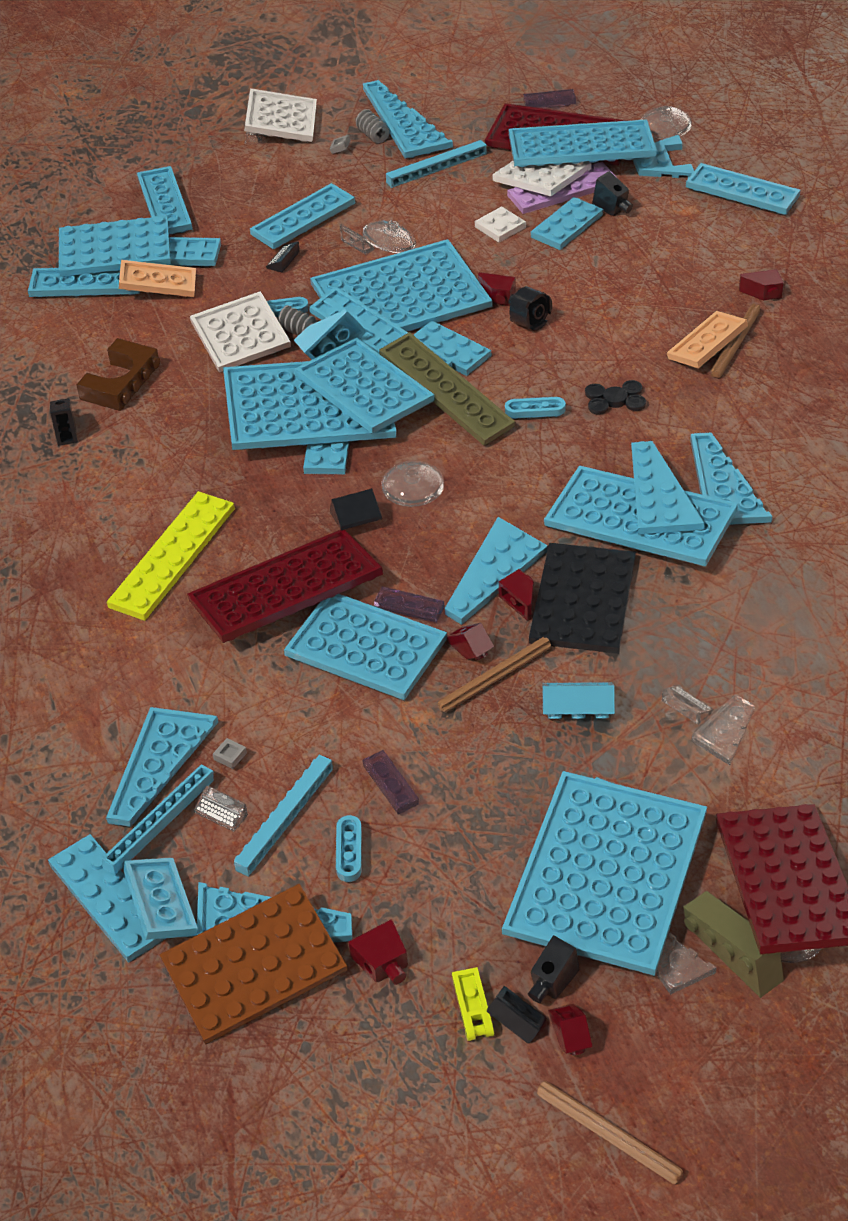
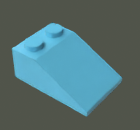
M345 309L308 326L294 341L313 360L355 338L360 339L368 331Z

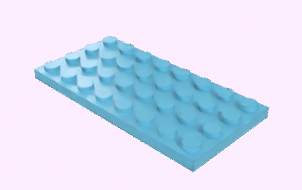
M647 120L509 129L514 166L526 167L528 165L544 166L545 164L561 165L569 162L578 164L584 161L594 163L599 160L649 159L657 156L656 146Z
M579 466L544 518V525L706 566L738 511V503L684 491L703 520L705 530L638 535L634 478Z

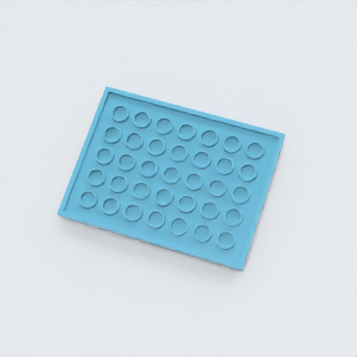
M448 239L310 278L311 285L319 298L336 286L405 331L424 327L431 321L438 323L492 307V299Z
M309 361L223 367L232 450L396 438L395 422L372 434L295 375V368Z
M563 771L503 924L502 934L547 946L552 936L555 935L574 946L577 955L655 976L707 813V806Z

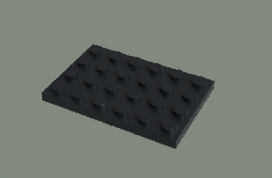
M549 543L529 634V644L544 637L548 638L551 646L619 654L636 552Z

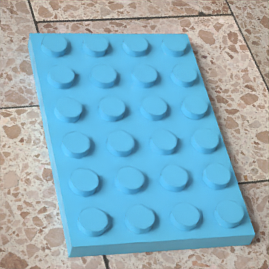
M167 216L59 228L60 277L117 271L121 268V260L163 265L171 264Z
M358 338L295 368V375L372 434L434 401V394Z
M337 594L332 598L320 601L285 647L284 654L292 659L405 701L447 640V632Z

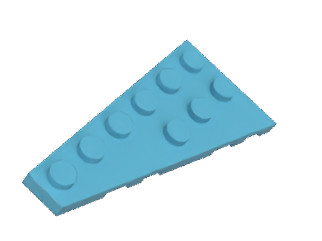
M712 433L691 434L690 441L701 495L738 503V511L730 525L772 522V515L763 508L762 501L755 497L753 489L740 471L734 468L730 457H726L723 453V448Z

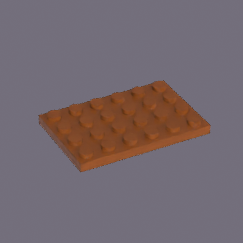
M300 884L159 954L205 1045L348 970L346 963Z

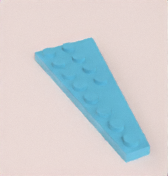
M379 80L363 83L364 92L381 120L386 123L390 135L404 158H413L418 155L453 148V141L451 139L445 138V134L443 132L439 133L433 124H428L426 118L415 109L407 107L405 101L401 102L398 96L390 93L389 88Z

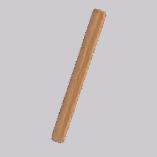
M753 303L743 317V319H747L748 327L726 345L711 370L712 377L720 378L760 313L761 307L759 304Z
M542 637L439 700V709L442 712L450 711L551 648L548 638Z
M543 1081L538 1087V1096L672 1184H677L681 1179L683 1170L560 1089L547 1081Z

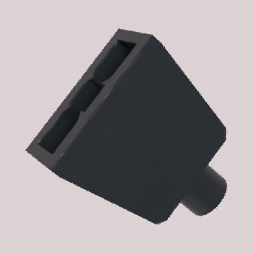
M608 171L597 178L592 201L593 205L602 208L604 212L611 216H615L621 211L627 214L633 208V204L627 201L629 189L616 176Z
M70 399L51 401L50 414L58 446L77 443V432ZM68 426V431H62L61 428Z
M555 935L552 936L531 970L534 985L528 992V996L533 1001L541 1003L546 995L557 999L578 973L580 967L577 951L574 946Z

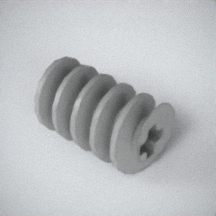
M369 109L362 110L356 117L357 128L373 142L380 144L388 138L390 131L386 123Z
M286 305L280 312L278 322L284 330L299 335L308 326L319 322V320L316 321L315 317Z

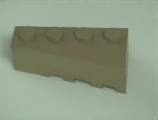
M708 891L683 907L686 927L697 935L760 998L784 981L781 953L760 954L748 920Z

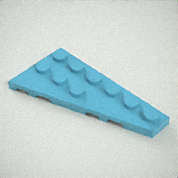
M653 441L631 443L638 535L705 530L703 520Z
M498 517L447 603L445 615L461 625L499 594V581L518 569L522 572L526 571L547 553L548 545Z
M150 707L107 814V823L131 827L217 725L218 716Z
M198 882L197 935L271 897L249 892L240 894L229 891V888L220 887L216 889L207 887L206 883ZM322 907L319 910L314 909L333 942H346L353 939L351 913Z

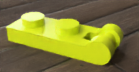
M478 967L452 972V980L467 1041L476 1040L477 1036L482 1035L486 1037L494 1036V1029L490 1014L487 1012L488 1006ZM482 1019L483 1024L473 1026L472 1021Z

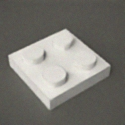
M500 207L476 220L475 228L497 242H501L525 229L526 221L507 209Z

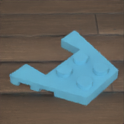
M679 135L654 142L657 150L656 157L632 159L639 176L661 177L662 174H669L672 178H679V175H685L689 178L694 172L691 164L673 166L667 151L682 150V141Z

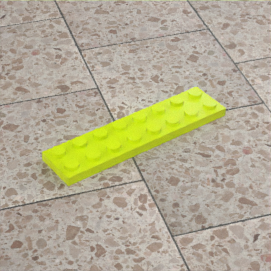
M198 491L108 599V608L146 621L235 510L234 503Z

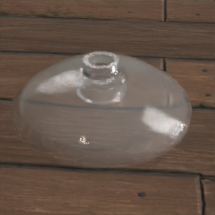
M672 106L652 108L644 113L640 119L648 121L653 137L663 139L675 135L682 136L692 126L691 117L682 109Z
M374 221L363 228V237L379 249L392 253H401L415 249L416 240L412 233L396 221Z
M418 460L404 461L386 471L381 482L382 491L387 499L395 504L410 507L421 506L432 502L442 493L444 478L441 471L432 464Z

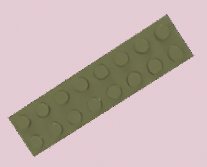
M410 332L379 349V354L432 392L434 394L433 402L482 445H487L515 427V421Z

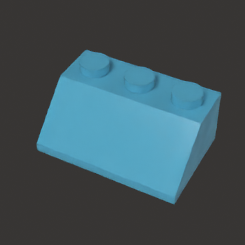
M612 682L542 683L543 714H548L549 719H560L562 714H571V718L577 719L586 718V714H595V718H609V714H615L614 684Z

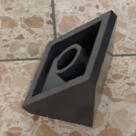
M372 488L331 499L330 514L341 530L382 519Z

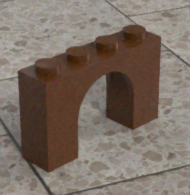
M117 338L107 349L110 365L130 371L117 378H104L86 373L76 386L80 400L121 411L133 395L139 391L144 382L149 379L155 369L159 367L160 358L156 348Z

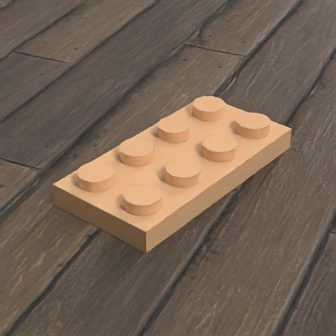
M121 260L119 289L194 297L196 268Z
M716 311L667 352L668 359L700 368L748 327L747 319Z

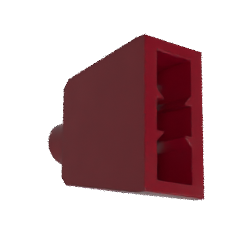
M392 919L348 941L351 958L375 982H380L389 977L392 983L397 985L405 980L406 973L403 969L408 966L407 952Z

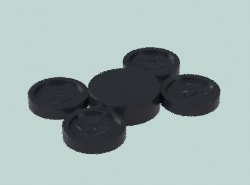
M635 380L624 382L622 388L613 386L605 390L600 384H590L585 388L586 397L592 399L588 403V409L594 414L607 412L608 406L619 408L626 404V407L633 411L642 410L646 406V399L639 395L642 392V384Z

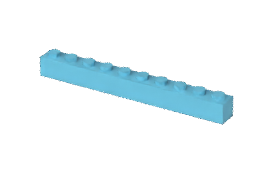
M479 140L386 173V183L393 188L486 155V144Z
M319 754L312 761L310 767L303 772L302 777L295 782L294 787L287 792L286 797L279 802L278 807L270 813L267 821L262 823L259 831L244 846L243 851L235 857L234 865L237 872L248 877L331 773L333 770L331 759Z
M201 764L102 857L103 869L116 875L123 868L124 861L132 860L214 781L213 770Z

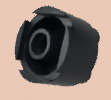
M528 286L522 287L515 294H512L508 301L510 305V321L528 329H541L548 321L545 320L547 314L551 315L552 312L551 297Z

